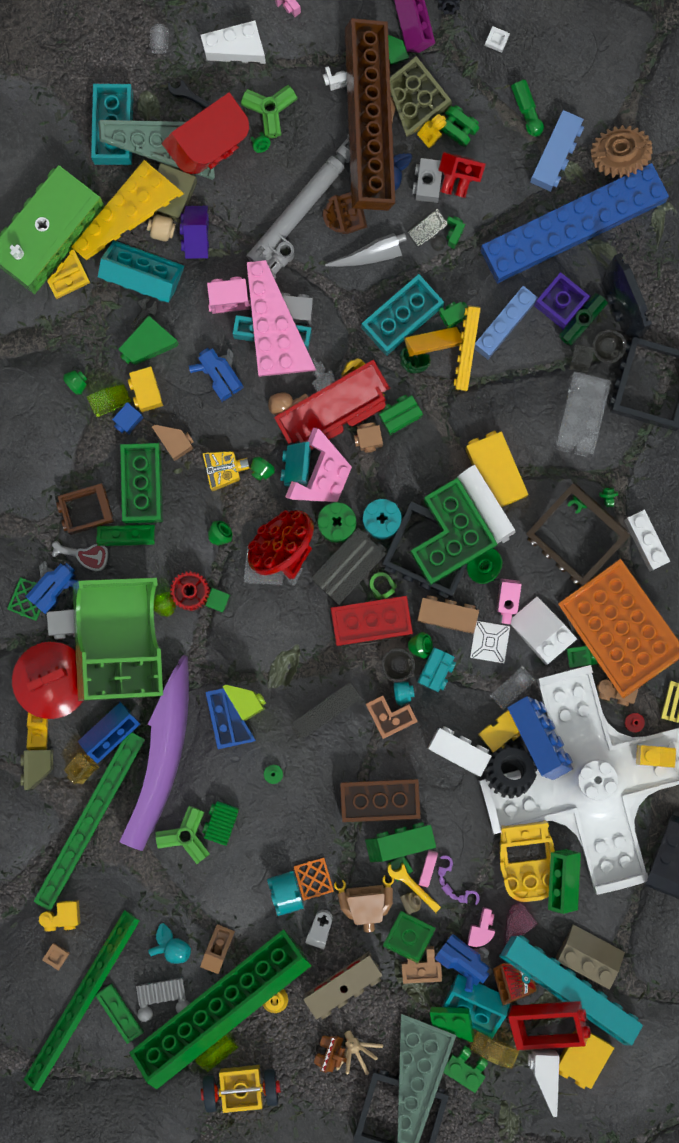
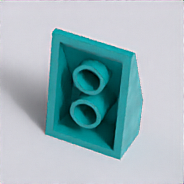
M310 442L288 445L287 451L283 450L282 462H286L285 470H281V481H284V486H290L293 481L307 487L311 453Z

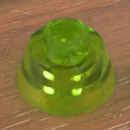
M169 592L157 595L154 598V611L160 616H171L176 609V603L171 598L173 595H170Z

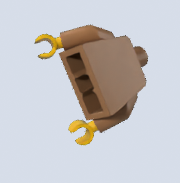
M385 875L383 876L382 883L385 885V888H383V885L346 889V882L342 880L344 886L338 889L337 882H335L334 887L339 891L338 900L343 913L349 919H353L355 925H363L364 932H373L375 930L374 923L382 922L383 916L387 915L393 904V888H391V885L394 883V878L391 877V883L388 884L385 882Z

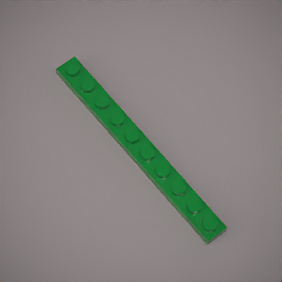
M131 732L121 742L33 902L49 911L53 909L146 739Z
M124 910L23 1079L33 1090H40L140 922L130 912Z

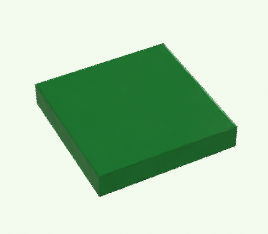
M400 911L383 947L419 963L436 928Z

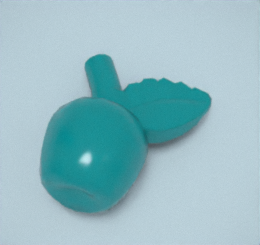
M161 923L156 934L159 946L148 950L150 956L164 953L165 959L170 963L179 964L186 962L191 954L190 945L182 939L173 938L170 928Z

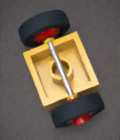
M260 1065L220 1069L219 1091L214 1075L203 1077L201 1100L204 1101L206 1112L217 1111L219 1097L222 1099L223 1113L262 1109V1092L266 1096L268 1106L278 1105V1093H281L280 1080L277 1081L275 1069L264 1071L263 1086L261 1084Z

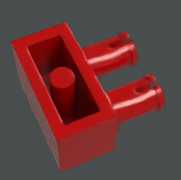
M443 152L438 171L443 172L445 176L440 192L451 195L455 179L459 178L454 195L466 198L470 182H481L486 164L472 158Z

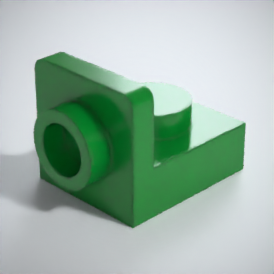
M448 216L446 224L452 228L446 239L449 240L448 246L455 249L465 229V224L458 217L454 216L452 218Z
M587 646L567 649L570 668L597 664V660Z

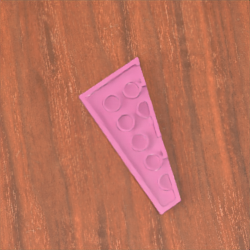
M266 260L247 262L258 376L316 371Z

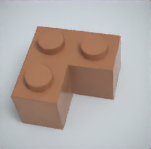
M384 696L366 704L382 739L418 722L410 705L391 712Z

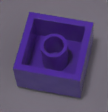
M560 272L537 299L534 306L564 330L590 296Z

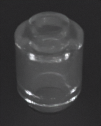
M155 24L154 27L150 28V48H152V52L155 54H164L169 47V29L163 24Z

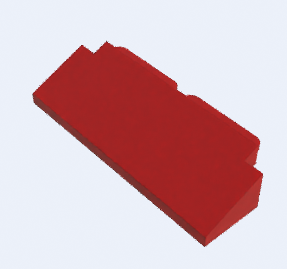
M372 360L274 418L290 445L299 441L300 443L308 442L313 428L320 429L327 439L330 440L343 432L344 424L348 423L350 426H355L384 409L386 398L383 392L389 390L390 386L375 361Z

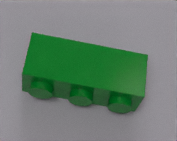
M568 849L551 852L548 910L561 914L578 910L580 852Z

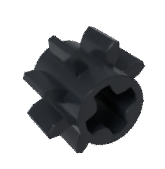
M438 0V10L442 9L444 15H454L455 10L460 9V0Z

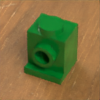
M453 302L445 307V311L443 307L439 309L438 314L447 329L466 320L464 313L465 308L468 307L465 302L457 304Z

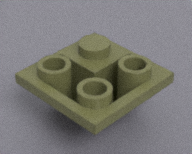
M26 750L21 755V766H24V774H21V786H24V790L34 789L53 770V750Z

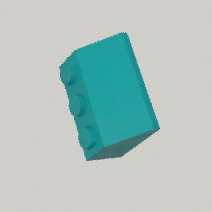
M458 974L442 1007L470 1008L473 1029L493 1038L507 1016L510 1003L502 1005L499 992L479 983L477 986L473 985L472 992H466L467 978Z

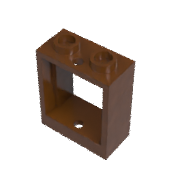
M102 483L58 496L59 501L56 502L59 513H62L64 520H61L64 531H68L70 535L115 522L107 493ZM97 493L104 519L73 527L66 502Z

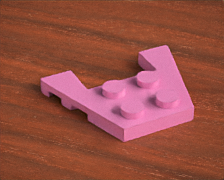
M313 428L308 442H310V446L321 451L307 487L292 481L285 497L292 500L338 502L352 467L322 431Z

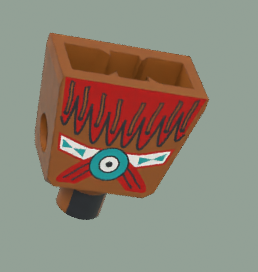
M504 963L493 969L502 1005H507L536 992V985L539 984L512 965Z

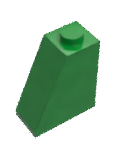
M148 316L118 350L122 354L120 358L127 364L131 362L133 365H137L176 348L179 343Z

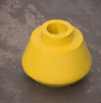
M282 989L263 1004V1007L271 1013L283 1011L288 1004L286 991Z

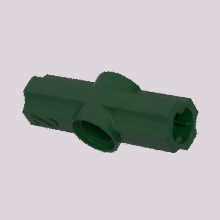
M595 293L559 334L558 337L561 341L571 347L606 307L608 302L605 298ZM579 316H585L588 322L585 324L581 323L578 319Z

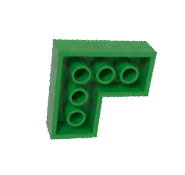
M458 478L424 497V502L442 532L412 549L410 553L429 585H432L498 545Z

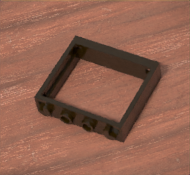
M573 482L526 535L528 536L527 540L532 545H538L543 549L541 552L548 559L553 558L557 562L555 565L562 572L567 571L571 575L570 579L575 584L584 586L631 536V533L581 487ZM571 493L620 536L615 544L584 577L535 533Z

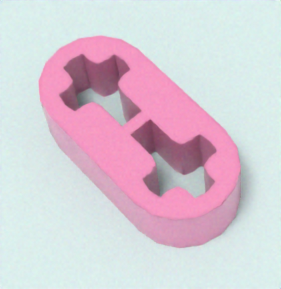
M428 850L418 885L428 888L438 852Z

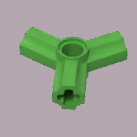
M289 85L271 97H265L247 89L243 95L241 106L262 114L265 136L277 138L281 136L279 112L298 98ZM269 105L275 107L273 111L265 110V108Z
M188 806L180 828L157 831L156 843L158 849L182 845L196 864L206 858L210 853L196 836L204 811ZM182 831H188L191 834L189 841L181 839Z

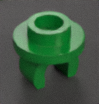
M260 132V137L256 139L253 136L251 137L252 147L257 153L265 152L271 145L270 139L263 132Z
M604 488L603 492L599 493V497H604L606 507H614L613 497L618 496V491H614V488Z
M574 494L572 495L573 499L568 503V506L570 507L573 503L577 504L576 514L583 508H587Z

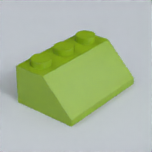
M229 685L223 686L243 721L265 710L264 705L266 701L260 693L256 694V692Z

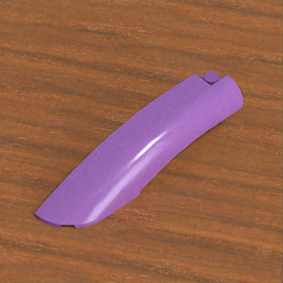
M186 655L180 658L177 666L174 668L163 690V696L160 697L148 723L151 726V742L147 771L137 805L120 840V843L143 851L150 834L154 831L172 789L182 754L189 703L188 656Z

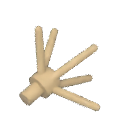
M351 1031L345 1032L344 1035L347 1040L345 1043L347 1050L344 1053V1056L347 1057L345 1073L349 1074L351 1054L355 1053L365 1074L368 1075L369 1071L359 1050L377 1060V1056L365 1047L383 1048V1044L359 1042L358 1038H354Z

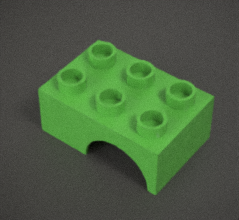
M157 578L77 581L73 584L78 701L163 696L161 648L157 644L154 627V595L157 587Z

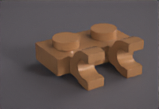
M427 946L426 948L427 961L416 963L407 958V962L402 963L403 984L442 981L441 963L435 961L434 946Z

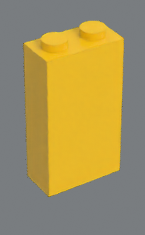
M493 431L486 434V438L480 441L479 438L468 442L469 445L466 446L465 450L472 466H476L501 507L526 498L529 495L502 431L499 433Z

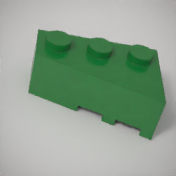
M424 822L412 824L413 828L410 829L401 827L394 829V833L388 834V831L377 834V837L365 839L370 862H384L436 848L431 825H424Z

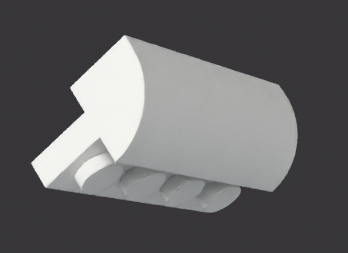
M471 466L457 478L460 480L497 544L501 541L505 543L510 540L509 536L516 533L515 529L476 466Z

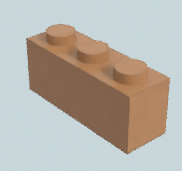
M427 595L426 598H422L417 622L474 634L479 610H475L476 606L464 604V607L457 606V602L445 600V603L439 602L437 597Z

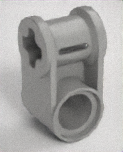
M323 909L317 912L312 927H310L306 944L324 950L333 918L330 911ZM323 915L327 916L326 920H328L325 921L324 924L320 923L321 919H319L322 918Z

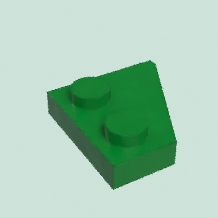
M431 1007L432 1026L473 1042L474 1031L470 1008Z

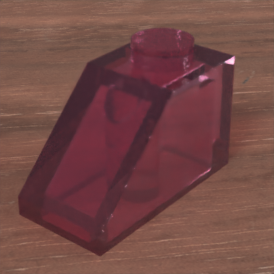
M522 903L520 905H513L508 910L509 914L506 915L503 940L505 946L511 936H523L538 924Z

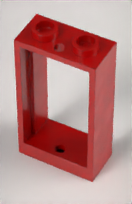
M581 1001L513 1005L508 1016L517 1050L584 1047L591 1036L590 1027L586 1026V1010L582 1009ZM574 1017L577 1033L527 1036L523 1021Z

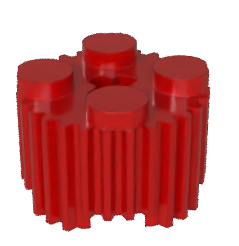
M190 571V573L178 574V578L175 577V581H172L173 585H171L172 589H170L172 593L170 595H172L173 602L181 609L188 611L199 610V607L202 608V605H205V602L208 601L207 598H209L210 594L209 584L206 583L207 581L199 573H192ZM188 587H190V588L194 587V588H195V589L193 590V591H194V594H193L192 596H191V595H189V596L186 595V594L188 593V592L186 591V589H187Z

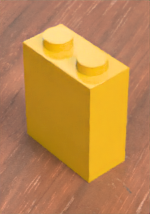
M591 1032L586 1046L564 1048L559 1057V1074L566 1079L569 1076L575 1079L574 1083L583 1089L585 1087L591 1089L614 1050L613 1045Z

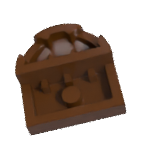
M351 192L341 196L334 195L328 200L329 203L326 209L323 210V219L327 227L341 234H349L367 228L363 209L352 208Z

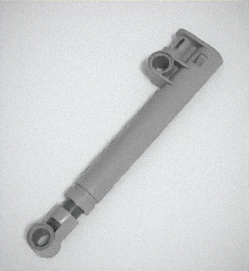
M349 134L348 138L336 151V156H330L246 255L251 262L266 260L274 279L277 278L275 275L281 267H285L294 258L293 245L285 238L339 176L338 174L345 169V162L349 163ZM289 249L291 253L288 256H283L281 251Z

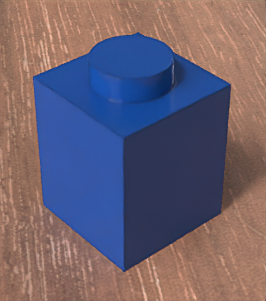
M127 402L112 420L116 423L114 427L123 434L125 431L129 435L144 417Z

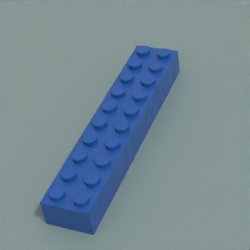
M651 163L643 167V170H637L636 175L630 173L629 177L624 176L483 244L480 251L498 284L666 203L669 195Z

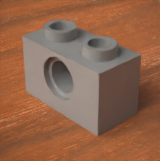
M421 158L420 164H416L415 175L418 176V183L414 182L413 194H416V200L438 203L442 172L438 171L440 160ZM429 177L432 179V182L426 184L422 179Z

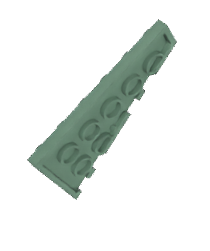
M401 1014L397 1143H419L456 1035Z

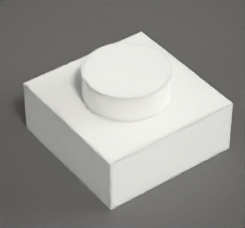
M492 26L485 46L502 53L510 33Z

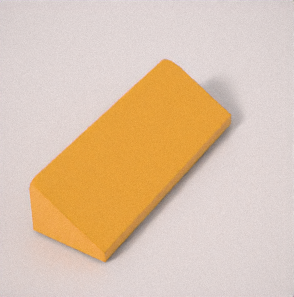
M457 327L404 338L409 357L456 347L462 344L463 340Z

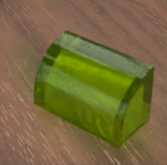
M227 1033L195 1060L200 1067L209 1072L234 1052L238 1046Z

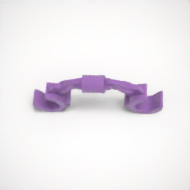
M447 855L441 856V859H448L450 862L446 868L439 866L438 874L442 890L452 899L466 904L468 895L475 894V904L477 905L480 896L476 891L466 890L465 895L457 897L452 893L453 890L448 883L445 884L443 876L446 871H452L453 861Z

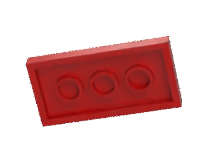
M407 596L331 608L337 646L413 634Z

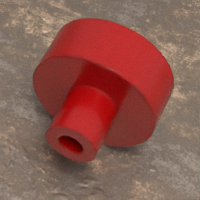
M631 713L625 718L624 724L628 731L639 732L644 728L645 721L640 714Z

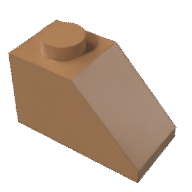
M159 425L152 426L174 461L193 449L191 444L194 441L188 432L184 434L179 429Z
M218 924L216 925L202 960L201 968L219 974L235 931Z

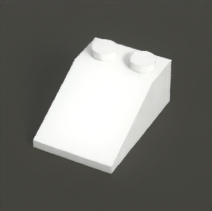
M538 597L534 598L512 617L510 625L545 665L549 664L577 640L565 624Z
M532 1049V1054H528V1066L532 1069L552 1116L557 1117L559 1055L554 1049Z

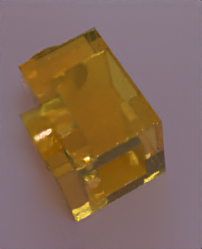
M78 753L64 771L68 774L67 778L72 783L84 784L90 775L99 769V766L87 754Z

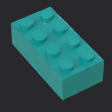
M93 84L91 151L94 165H132V152L101 142L99 140L98 127L99 120L133 121L131 84Z
M418 274L361 323V328L387 356L405 341L404 338L409 337L443 307L444 301Z

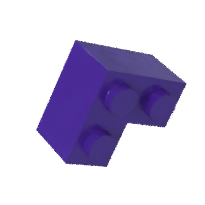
M185 206V212L181 213L180 235H184V240H181V251H185V259L208 258V206Z

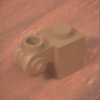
M602 680L597 684L600 699L610 701V698L618 700L617 704L624 706L635 703L638 689L622 698L609 680Z

